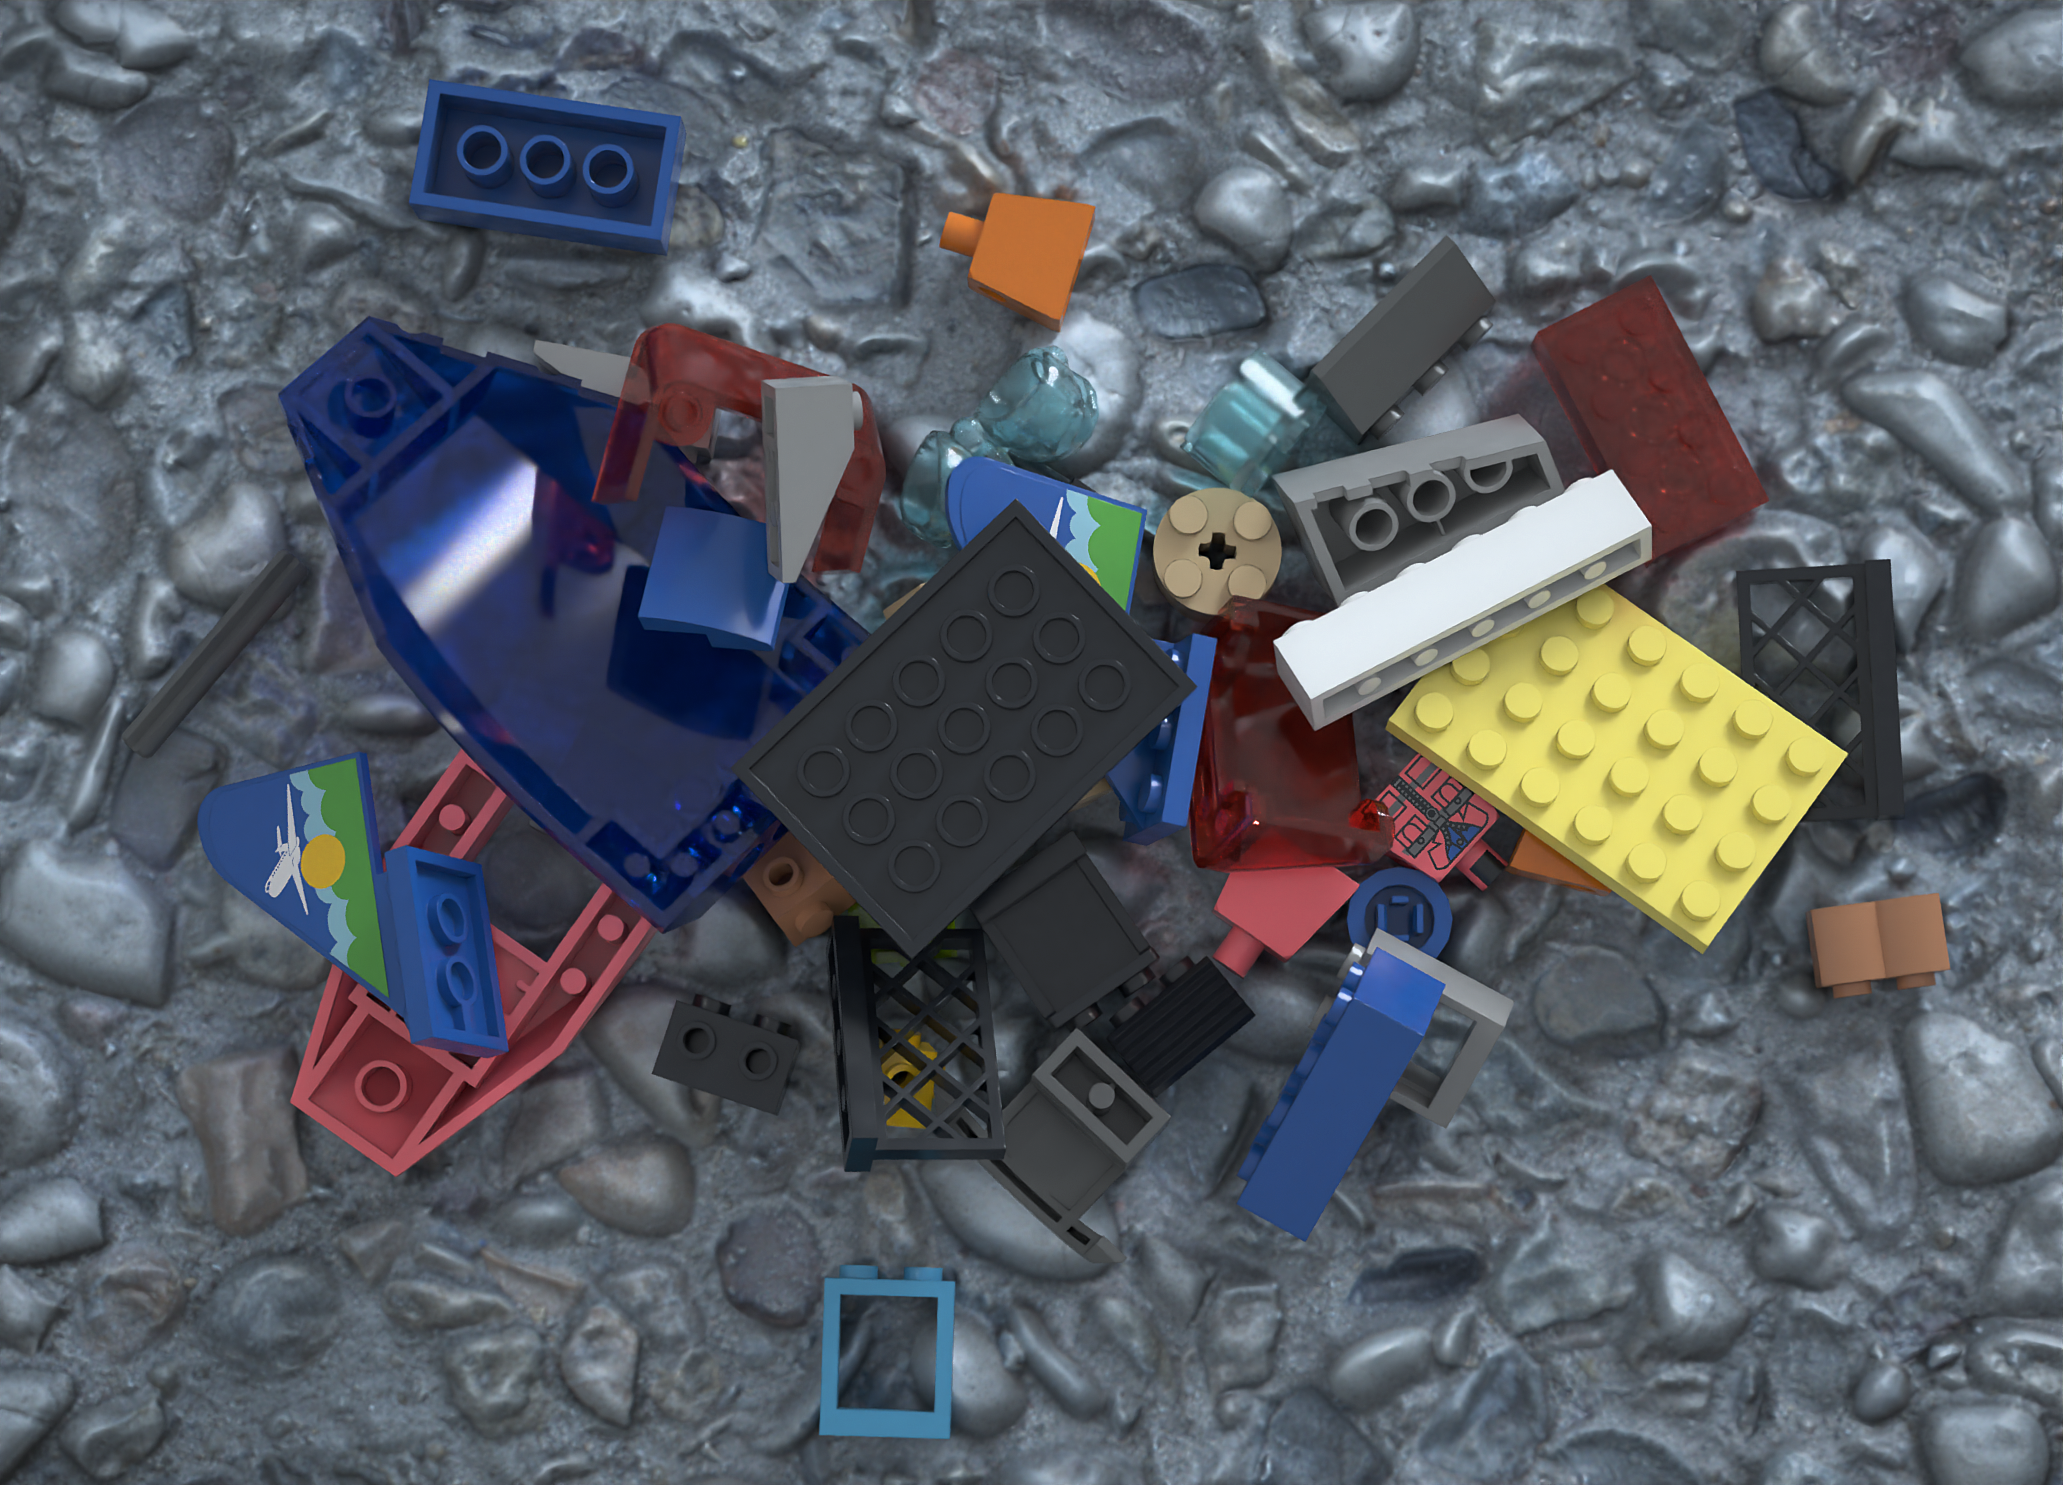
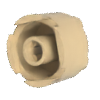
M1206 488L1192 492L1175 501L1157 528L1152 552L1154 580L1165 599L1184 617L1199 623L1212 625L1235 622L1255 610L1266 599L1274 586L1282 557L1279 531L1268 509L1247 494L1228 488ZM1211 543L1222 544L1224 553L1233 555L1234 559L1224 560L1220 570L1211 569L1209 558L1199 556V552L1209 551Z

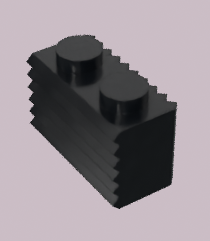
M1187 955L1158 979L1165 988L1163 992L1147 1005L1137 996L1109 1019V1022L1116 1030L1107 1036L1106 1040L1154 1099L1256 1016L1208 956H1205L1195 965Z

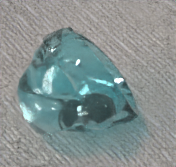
M1055 345L1045 348L1037 347L1023 354L1000 376L977 406L973 417L979 429L992 442L1004 447L1013 455L1028 462L1055 463L1079 452L1092 437L1099 418L1098 397L1091 382L1069 368L1068 358L1063 349Z
M962 416L953 423L949 432L932 430L919 445L903 482L900 497V511L903 524L917 538L942 549L948 547L957 548L949 531L945 513V487L951 470L961 461L974 456L987 457L1015 466L1004 448L985 438L983 427L974 417Z

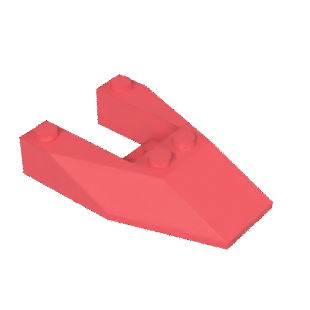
M463 746L390 850L407 845L474 862L524 789ZM621 856L547 962L490 923L509 1052L491 1058H482L411 1044L410 1033L404 1018L332 963L290 1103L395 1177L400 1176L561 1056L638 959L680 898L673 891ZM384 857L383 860H382L383 871H384V872H387L386 862H385V857Z

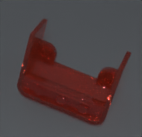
M666 323L646 329L638 337L633 348L591 501L602 505L636 502L653 440L670 446H686L695 443L708 430L714 407L762 423L761 380L830 375L683 325ZM852 383L853 392L858 391L862 401L863 424L861 430L854 431L855 449L826 515L811 571L820 575L860 573L886 478L885 460L872 401L868 394L854 383Z

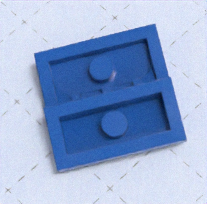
M666 506L638 614L644 630L706 634L712 647L774 652L790 583H782L768 573L766 523L714 511Z

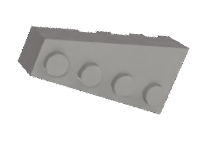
M1520 414L1271 475L1315 580L1338 608L1344 600L1353 594L1363 591L1371 592L1394 580L1405 568L1416 563L1426 564L1451 551L1462 539L1474 534L1483 535L1508 522L1511 516L1519 510L1528 506L1538 507L1562 495L1565 491L1546 440Z

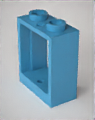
M840 1265L839 1277H825L819 1435L950 1439L956 1281H942L943 1268L904 1267V1279H878V1266ZM842 1294L938 1297L934 1410L838 1407Z

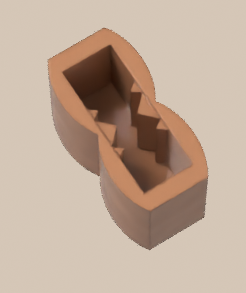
M1939 893L1832 906L1805 912L1816 989L1832 987L1834 999L1872 994L1871 981L1896 978L1897 990L1936 985L1935 973L1950 970Z

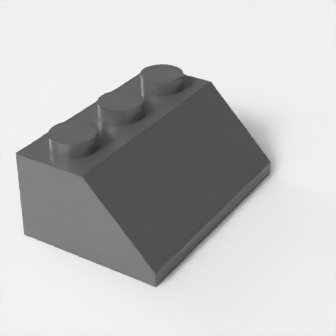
M1446 235L1310 371L1304 393L1357 445L1370 433L1377 440H1380L1405 414L1398 405L1414 389L1424 396L1449 370L1442 361L1458 345L1468 352L1493 326L1486 317L1491 313L1496 300L1452 239Z

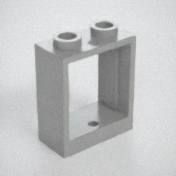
M1377 928L1366 948L1354 943L1337 974L1338 978L1344 980L1354 961L1365 967L1376 947H1379L1446 984L1439 1002L1474 1020L1442 1077L1409 1061L1389 1096L1393 1101L1446 1129L1502 1033L1514 1001ZM1328 994L1325 995L1308 1028L1315 1031L1323 1015L1328 1013L1335 1000L1334 997Z

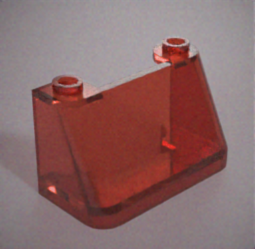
M1233 595L1218 611V615H1214L1198 633L1199 635L1216 638L1217 644L1189 807L1191 850L1193 861L1197 868L1222 873L1371 865L1393 847L1395 821L1389 815L1388 807L1384 802L1366 798L1361 801L1353 713L1351 712L1315 731L1277 671L1273 641L1282 637L1294 624L1305 620L1314 621L1327 613Z

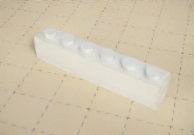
M1612 469L1595 478L1580 479L1571 484L1562 495L1538 507L1528 506L1519 510L1503 525L1483 535L1474 534L1462 539L1451 551L1426 564L1416 563L1405 568L1394 580L1371 592L1363 591L1353 594L1344 600L1339 608L1314 621L1305 620L1294 624L1282 637L1273 641L1278 674L1316 731L1652 559V525Z

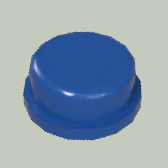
M1394 867L1380 870L1361 882L1349 901L1346 924L1349 938L1353 945L1357 943L1366 948L1374 932L1379 928L1427 955L1437 958L1449 940L1453 918L1449 899L1437 882L1419 870Z

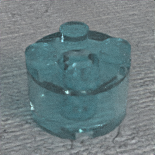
M1261 348L1255 350L1237 369L1242 374L1239 380L1234 378L1226 387L1224 385L1221 387L1183 438L1185 441L1180 445L1184 452L1227 487L1242 492L1249 499L1253 498L1266 482L1270 483L1272 481L1271 475L1278 474L1293 455L1290 449L1302 435L1305 437L1328 409V406L1319 400V395Z

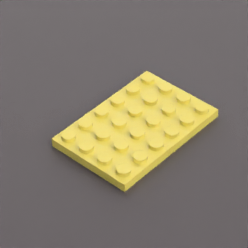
M1605 584L1422 676L1389 718L1385 730L1701 954L1706 951L1848 755L1844 750Z

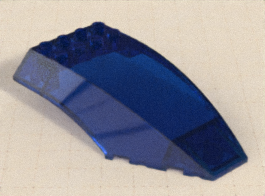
M368 316L278 393V403L377 648L425 708L479 768L539 827L660 933L665 934L701 918L789 832L730 768L872 634L816 588L801 573H799L796 582L789 585L774 652L712 647L706 634L644 630L638 614L666 506L714 511L741 517L691 463L644 405L645 398L625 393L624 399L582 387V379L565 374L549 375L540 371L535 365L488 351L486 357L443 345L444 338L425 332L418 334L408 333L395 323Z

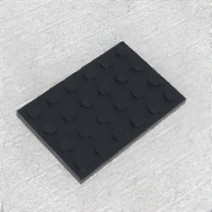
M1015 498L730 769L913 960L1177 709L1198 686Z

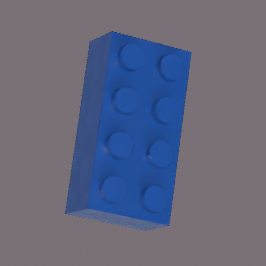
M429 79L409 204L418 219L667 256L687 133L681 116Z
M1376 947L1365 967L1355 961L1353 962L1335 995L1336 998L1328 1013H1325L1320 1020L1299 1064H1296L1278 1096V1101L1270 1115L1266 1116L1249 1147L1250 1150L1236 1175L1247 1181L1236 1203L1237 1205L1306 1242L1422 1041L1446 984L1379 947Z

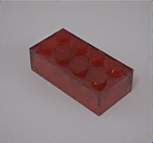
M1651 275L1536 333L1530 347L1597 475L1599 476L1612 469L1652 525V559L1644 563L1646 568L1758 513L1770 501Z

